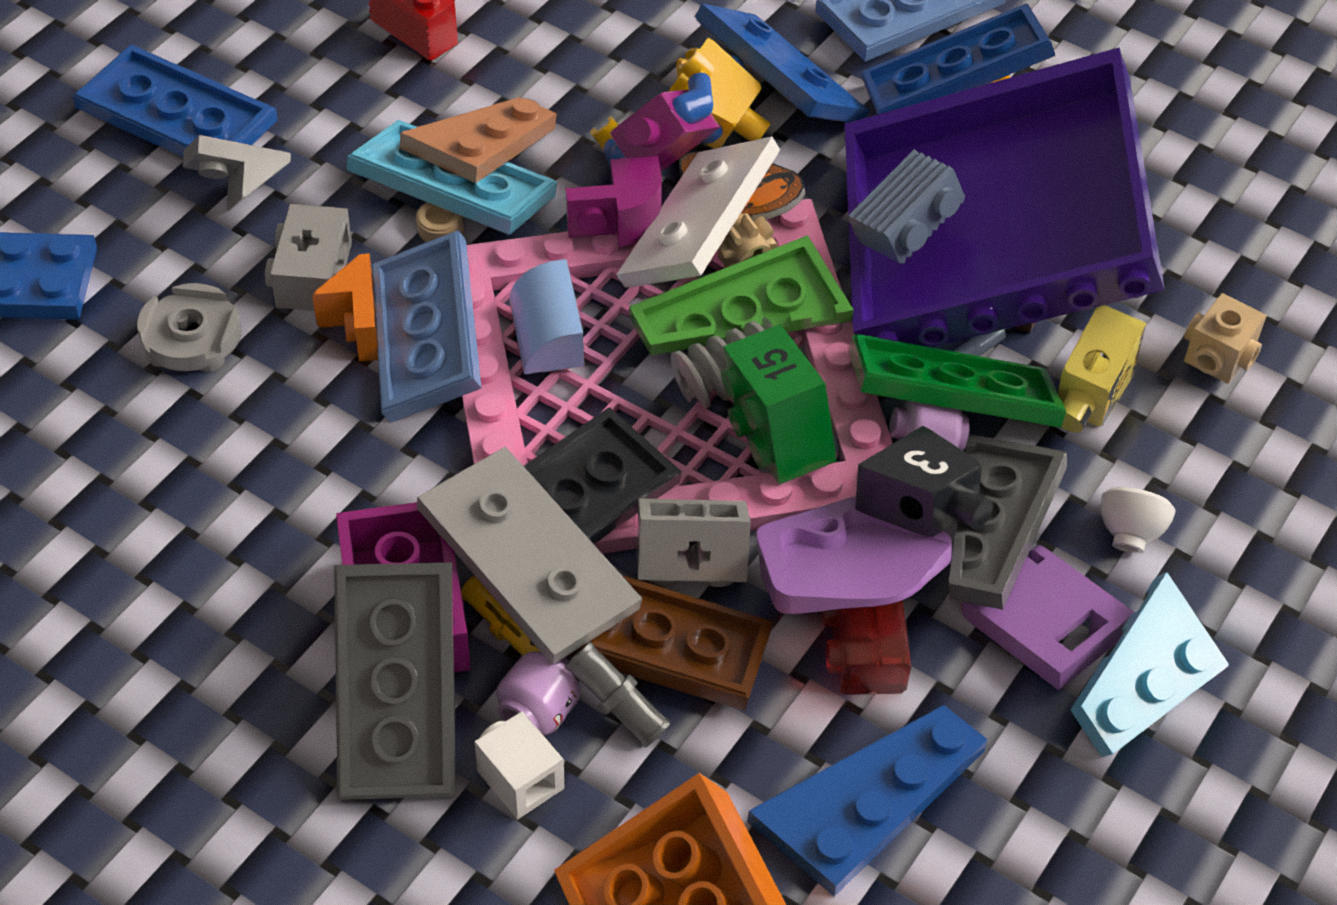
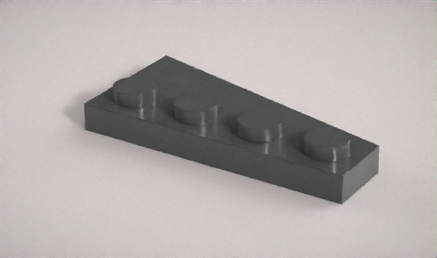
M969 434L965 451L978 460L982 467L979 494L992 501L993 509L986 524L979 529H975L961 521L957 522L949 576L950 599L1003 610L1067 469V452Z

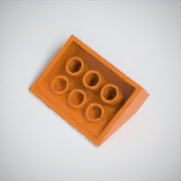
M701 773L696 774L554 869L569 905H786L728 792Z

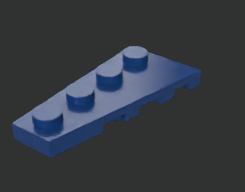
M943 705L750 809L747 822L835 897L985 752L988 739Z

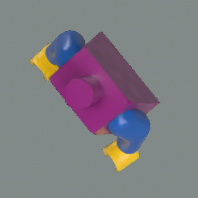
M698 48L694 50L693 56L688 61L683 59L678 65V69L689 78L688 89L662 92L618 125L613 117L610 116L607 118L608 123L603 128L597 131L594 127L591 130L590 134L603 149L609 166L610 159L658 156L662 172L720 128L711 114L714 102L710 75L715 70V64Z

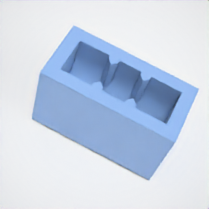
M567 259L546 262L528 270L513 285L509 300L524 374L584 366L583 330Z

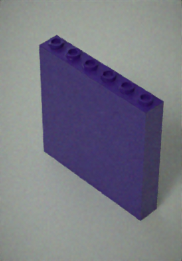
M1120 47L845 124L848 215L914 149L919 154L922 152L926 157L929 156L932 160L936 159L939 163L943 162L947 167L950 165L955 171L965 195L964 203H960L955 214L945 218L944 223H939L938 229L932 230L931 237H927L924 245L919 250L913 251L911 257H906L905 263H898L859 243L849 222L852 308L854 310L853 332L855 335H865L926 347H937L979 335H987L1016 326L1036 323L1049 318L1165 291L1131 81Z

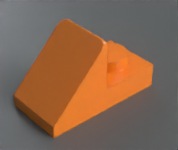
M370 253L359 254L313 293L312 299L316 323L318 327L322 328L345 326L347 342L356 341L359 361L378 360Z

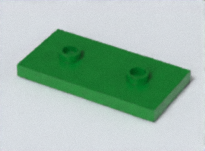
M859 334L852 336L849 354L859 389L862 393L1062 428L1067 411L1045 368Z

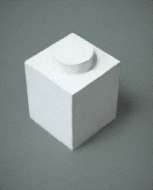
M523 711L507 721H498L490 725L480 738L475 741L478 773L517 820L564 789V759Z

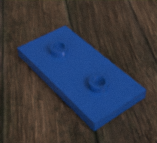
M703 3L700 5L694 16L696 21L805 115L846 123L866 118L870 111L756 14Z
M1023 4L866 69L860 75L878 115L986 85L1056 55L1052 42L1030 6Z
M132 44L73 95L75 108L182 157L184 156V149L198 135L253 145L278 121L276 108Z

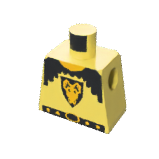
M1106 305L1096 307L1061 374L1058 395L1067 411L1062 424L1063 429L1079 433L1087 422L1095 426L1104 425L1134 376L1146 327L1145 322ZM1103 353L1107 358L1100 356V354Z

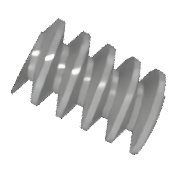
M763 317L761 325L755 321L745 323L743 333L736 328L730 329L725 334V342L718 336L710 337L707 340L706 349L699 343L692 344L688 349V357L680 350L672 352L670 357L672 369L684 398L691 402V399L696 397L705 409L711 407L710 391L715 390L723 401L729 400V395L721 378V370L727 368L723 346L773 327L770 321Z

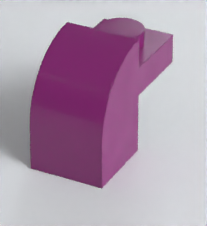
M658 156L610 159L611 185L565 188L569 238L617 234L619 247L638 243L646 229L656 219L662 207V177Z

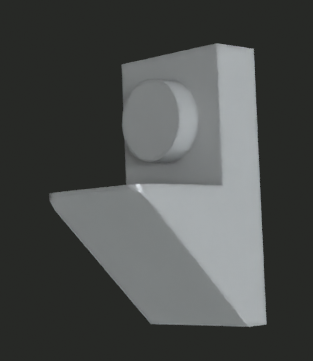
M198 135L184 149L183 168L198 170L199 175L211 179H221L228 176L227 210L230 211L290 163L291 153Z

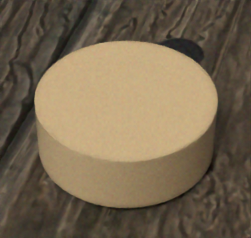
M426 202L416 213L418 234L426 242L457 230L461 234L464 232L463 216Z

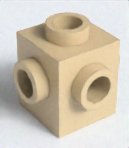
M1221 293L1205 315L1198 312L1191 320L1184 335V339L1190 341L1184 362L1229 384L1240 368L1248 371L1255 362L1262 347L1258 339L1267 315Z

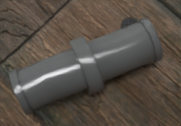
M591 641L565 665V668L568 671L570 670L601 701L598 707L605 714L611 711L642 742L641 744L645 748L652 744L670 725L671 721L665 718L635 688L638 682L630 674L624 677L594 647Z

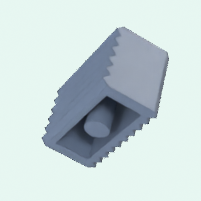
M914 149L847 218L859 243L898 263H905L906 257H911L913 251L919 250L924 245L927 237H931L932 230L938 229L939 223H944L945 218L955 214L960 203H964L965 195L956 173L950 165L947 167L943 162L939 163L936 159L932 160L929 156L926 157L922 152L919 154Z

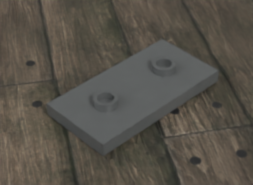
M452 563L334 565L337 800L455 796Z

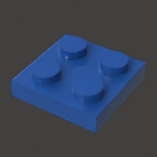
M0 232V317L80 320L97 252L94 235Z

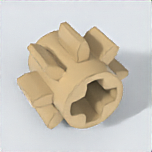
M748 213L740 214L719 246L717 256L724 267L727 268L772 250L778 245L772 237L774 231L764 216L758 217L753 222Z

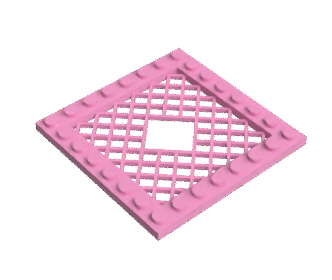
M811 199L801 200L798 205L788 212L771 219H766L774 231L772 237L778 244L777 247L808 235L841 289ZM568 232L467 245L482 388L461 397L474 464L506 446L522 465H525L537 457L534 454L547 440L556 444L566 437L556 430L568 417L583 425L594 418L577 408L587 395L591 394L608 403L604 410L610 407L616 412L619 409L638 419L632 428L639 434L649 425L668 435L657 450L679 468L682 474L680 483L658 499L746 501L751 520L750 531H754L766 523L855 497L858 464L893 444L877 395L860 392L849 354L852 336L855 335L852 321L787 332L790 337L794 338L793 341L798 348L804 344L809 362L826 383L832 433L835 434L840 447V451L836 454V459L840 453V462H834L779 485L771 472L763 473L747 464L752 458L749 445L738 458L716 448L727 434L749 444L746 436L739 438L736 435L729 416L725 419L705 409L698 401L679 424L674 426L597 385L640 338L636 328L626 335L609 325L620 313L629 317V306H631L629 303L639 292L651 298L664 293V291L650 284L630 287L619 299L601 291L611 278L621 282L616 274L637 243L619 247L617 234L569 238ZM718 250L707 265L717 271L725 268L717 256ZM567 259L573 289L582 293L576 300L581 325L591 329L583 337L584 358L599 367L588 379L568 370L569 368L547 371L550 374L537 387L519 377L524 372L521 359L509 371L505 350L519 357L521 356L518 343L512 340L516 335L514 322L502 333L498 313L513 321L511 307L504 303L510 298V292L515 282L525 272L546 262ZM598 276L591 285L579 280L581 278ZM690 277L678 279L677 282L669 290H672L674 288H677L699 278ZM503 289L496 297H494V290ZM591 299L610 308L599 321L581 312ZM600 335L619 344L608 357L589 348ZM559 379L579 388L567 402L548 393ZM513 387L529 395L518 408L516 407ZM715 390L710 391V403L718 395ZM539 401L558 411L546 425L527 416ZM697 418L718 428L707 442L686 432ZM520 425L537 434L526 447H524ZM677 441L698 451L687 466L666 456ZM708 457L729 467L720 480L713 481L696 472ZM738 473L744 475L743 477L735 478ZM687 481L694 483L690 485H685ZM638 513L595 543L596 548L602 554L636 549Z

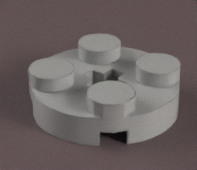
M199 283L181 284L172 287L173 295L166 296L158 301L156 295L144 305L138 317L137 329L146 358L153 366L176 371L200 370L205 373L214 372L223 367L225 357L235 349L239 342L241 323L235 304L233 306L227 300V295L214 286ZM190 322L198 324V328L192 331L179 330L187 328Z

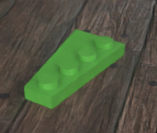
M808 235L629 306V317L650 355L686 350L695 343H699L704 347L708 338L718 336L725 342V334L728 330L736 328L743 333L745 323L755 321L761 325L763 317H766L773 326L781 324L786 332L849 322L852 321L854 312Z

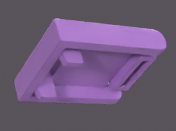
M1037 545L1029 551L1028 557L1025 559L1003 610L963 602L961 605L962 614L968 622L1057 690L1063 688L1117 644L1124 633L1122 628L1131 614L1135 613L1042 545ZM1091 616L1089 634L1091 636L1073 651L1059 643L1060 640Z

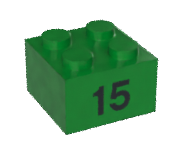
M781 324L723 346L727 368L721 370V378L728 395L733 400L734 406L728 409L729 420L736 435L739 438L746 436L752 456L760 469L767 467L780 485L837 462L826 383Z

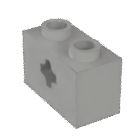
M290 204L285 223H278L276 228L275 248L277 252L275 258H268L265 269V283L267 287H273L276 308L314 311L313 293L346 266L352 244L347 208Z
M638 498L636 540L638 580H648L650 583L659 586H671L679 581H702L704 584L713 587H725L733 582H747L751 520L746 501ZM696 541L694 549H688L689 542Z

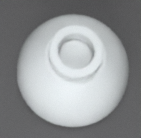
M1127 487L1111 488L1102 493L1101 515L1106 528L1114 536L1112 546L1129 553H1144L1145 545L1158 539L1168 529L1176 512L1173 505L1164 497L1140 489Z

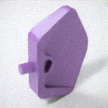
M856 496L766 523L757 530L761 577L774 607L779 612L785 614L887 605L906 599L919 591L928 581L951 563L952 540L949 534L944 531L934 537H925L861 513L855 509Z

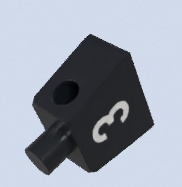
M921 426L858 464L855 509L925 537H934L957 521L979 529L990 518L993 503L990 499L979 494L982 470L979 461L925 426Z

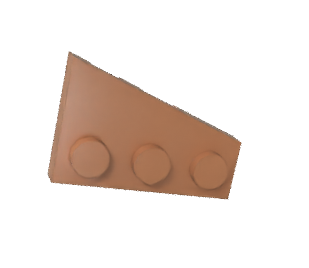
M517 97L400 132V149L471 182L477 183L555 129L557 113L539 106L533 100Z

